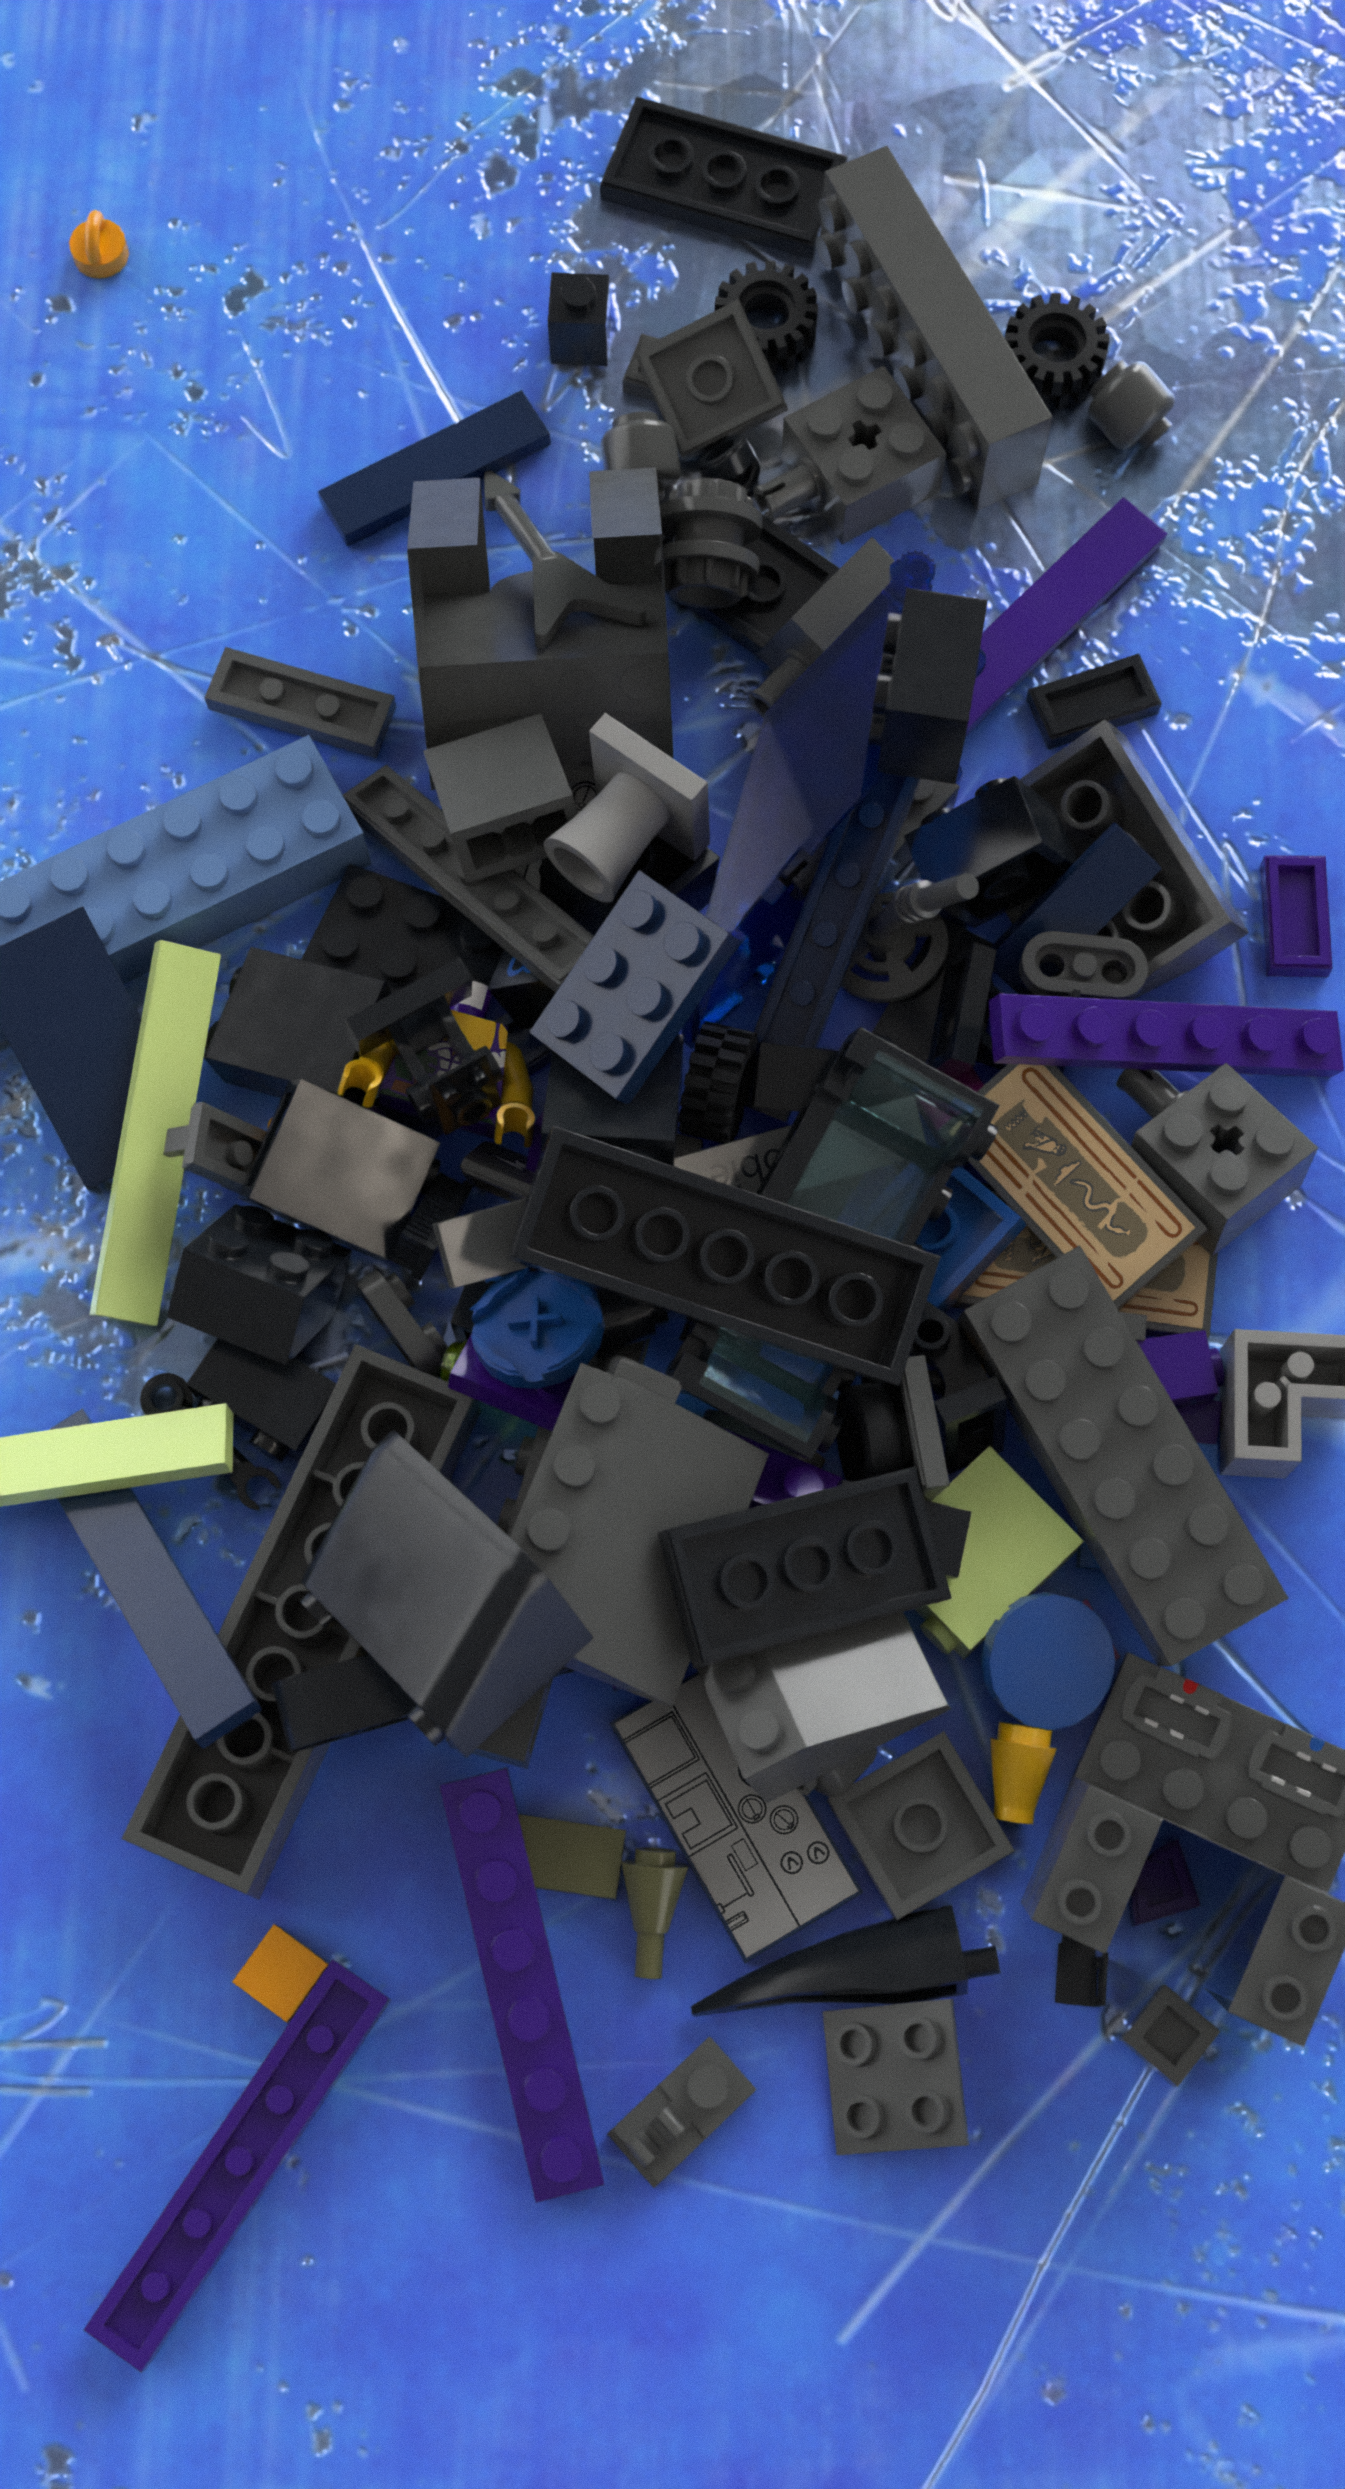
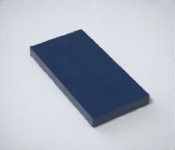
M82 906L0 946V1026L83 1184L88 1190L114 1177L141 1017Z

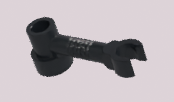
M171 1373L159 1374L149 1379L140 1395V1404L144 1414L151 1415L194 1408V1395L186 1385L187 1382L180 1376ZM164 1387L174 1388L177 1395L175 1404L167 1410H159L154 1402L157 1391ZM233 1446V1472L226 1473L225 1475L237 1486V1493L241 1502L248 1508L260 1510L256 1502L250 1499L247 1494L248 1482L254 1477L263 1476L276 1488L281 1489L279 1479L272 1471L266 1468H256Z

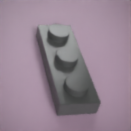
M225 647L205 695V701L209 710L301 737L310 735L312 740L373 758L378 756L396 710L394 695Z

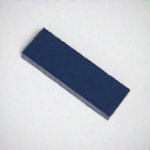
M1114 822L990 947L996 949L993 972L1016 993L1021 995L1030 994L1031 992L1021 981L1019 962L1026 945L1033 937L1048 931L1096 935L1162 868ZM1044 962L1039 965L1041 972L1048 977H1054L1060 971L1059 967L1052 962Z

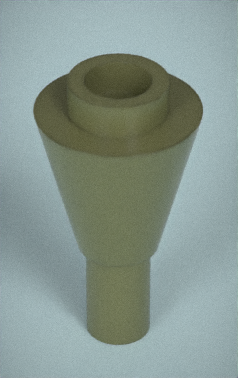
M639 1847L635 1848V1859L621 1861L633 1928L637 1932L635 1977L660 1979L662 1978L664 1934L669 1931L689 1865L676 1862V1850Z

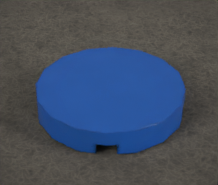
M1048 1592L1021 1597L1008 1606L1011 1609L1006 1611L1000 1620L995 1619L986 1633L981 1656L985 1687L993 1700L998 1702L1005 1713L1007 1712L1009 1716L1024 1725L1047 1730L1076 1725L1098 1708L1110 1689L1116 1663L1112 1636L1099 1614L1077 1599Z

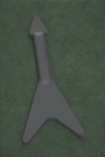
M492 471L484 472L485 510H496L532 562L536 647H547L565 619L574 612H589L636 626H642L646 623V608L561 553L552 551L520 505L519 488Z

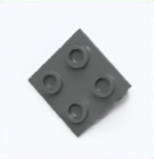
M953 1999L823 2011L836 2155L969 2145Z

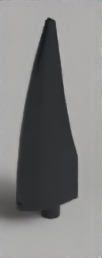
M952 1905L937 1909L910 1913L897 1921L895 1918L847 1931L792 1952L738 1978L693 2004L691 2011L692 2016L695 2017L794 2003L902 2004L923 2002L968 1994V1979L1000 1974V1967L995 1946L962 1951Z

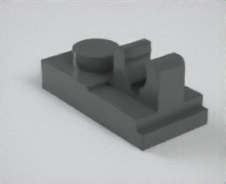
M204 1102L194 1103L191 1108L189 1125L167 1129L163 1155L167 1157L184 1156L182 1168L240 1194L267 1131Z
M709 2036L607 2135L651 2186L655 2188L757 2089Z

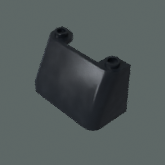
M394 1430L371 1450L300 1580L309 1592L299 1601L326 1631L335 1623H338L346 1632L348 1631L414 1701L416 1705L406 1715L436 1747L446 1737L466 1758L593 1639V1636L553 1583L530 1556Z

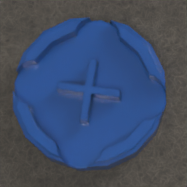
M528 1267L510 1272L489 1286L475 1305L472 1315L474 1326L471 1338L479 1361L493 1378L512 1387L540 1389L566 1381L577 1373L580 1363L587 1365L600 1348L605 1322L600 1301L593 1288L540 1270L530 1272Z

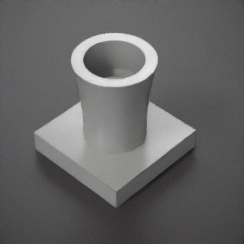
M604 713L589 730L597 796L573 819L544 841V849L553 865L575 887L596 900L611 902L614 900L632 867L656 835L695 862L710 844L708 782Z

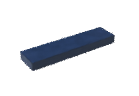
M521 390L319 490L320 503L345 544L349 546L410 515L413 481L480 478L481 480L484 478L485 471L495 473L551 445L550 433Z

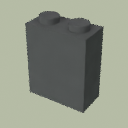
M541 713L423 751L466 884L548 858L544 849V841L578 814L573 793Z

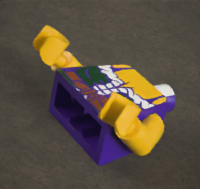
M472 981V996L452 1006L450 1009L474 1051L485 1045L496 1059L504 1077L503 1080L496 1083L502 1105L491 1110L478 1123L462 1126L459 1129L492 1138L499 1145L502 1143V1135L504 1133L514 1131L524 1136V1147H531L535 1124V1115L532 1111L534 1089L522 1051L516 1045L507 1041V1026L486 1019L492 994L488 990V986ZM446 1039L416 1055L430 1077L436 1074L439 1077L460 1065ZM389 1042L364 1054L358 1060L350 1061L345 1065L337 1091L338 1095L343 1096L345 1090L351 1087L360 1088L366 1093L362 1106L371 1108L381 1084L379 1090V1104L381 1108L420 1118L405 1090L412 1086L413 1083ZM434 1118L429 1120L431 1122L437 1123Z

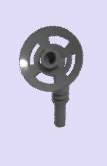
M963 873L936 883L921 880L897 889L896 892L877 894L841 987L856 998L875 1003L904 1000L924 990L940 974L949 951L947 928L939 912L943 907L974 898L979 890L977 879L970 873ZM916 937H931V945L927 956L914 971H911L905 961L915 949ZM870 952V955L874 961L869 960L865 957V955ZM857 965L870 974L889 975V981L877 982L866 980L853 973L851 969Z

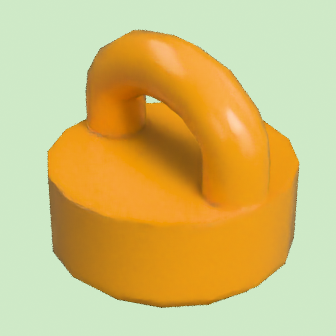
M92 210L87 217V221L79 224L71 234L69 246L74 264L86 276L98 279L111 277L120 272L126 265L129 251L125 235L119 225L111 220L104 219L100 211Z

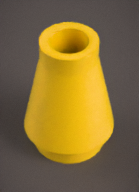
M999 1722L997 1738L990 1737L994 1791L993 1815L996 1819L1021 1824H1033L1035 1809L1057 1750L1055 1747H1050L1053 1730Z

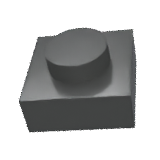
M1161 1985L1118 2040L1173 2087H1178L1220 2033V2030L1167 1985Z

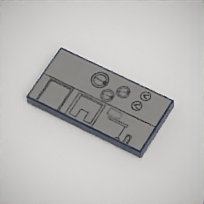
M698 1672L682 1681L672 1708L648 1700L610 1722L612 1730L744 1963H747L863 1893L807 1795L794 1789L767 1803L744 1780Z

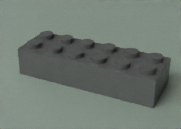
M884 146L825 171L823 199H820L818 204L821 216V233L816 238V248L819 258L827 270L834 269L842 283V292L848 308L853 314L860 313L868 327V336L874 352L879 358L886 357L894 371L895 382L908 400L912 401L923 421L946 451L949 476L956 490L959 493L966 492L978 511L1037 485L1053 416L889 147Z
M1080 1245L962 1312L956 1321L963 1328L990 1378L996 1376L1007 1397V1408L1157 1666H1172L1289 1599Z

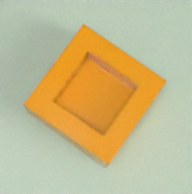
M273 1924L232 1982L286 2023H290L329 1963L278 1925Z

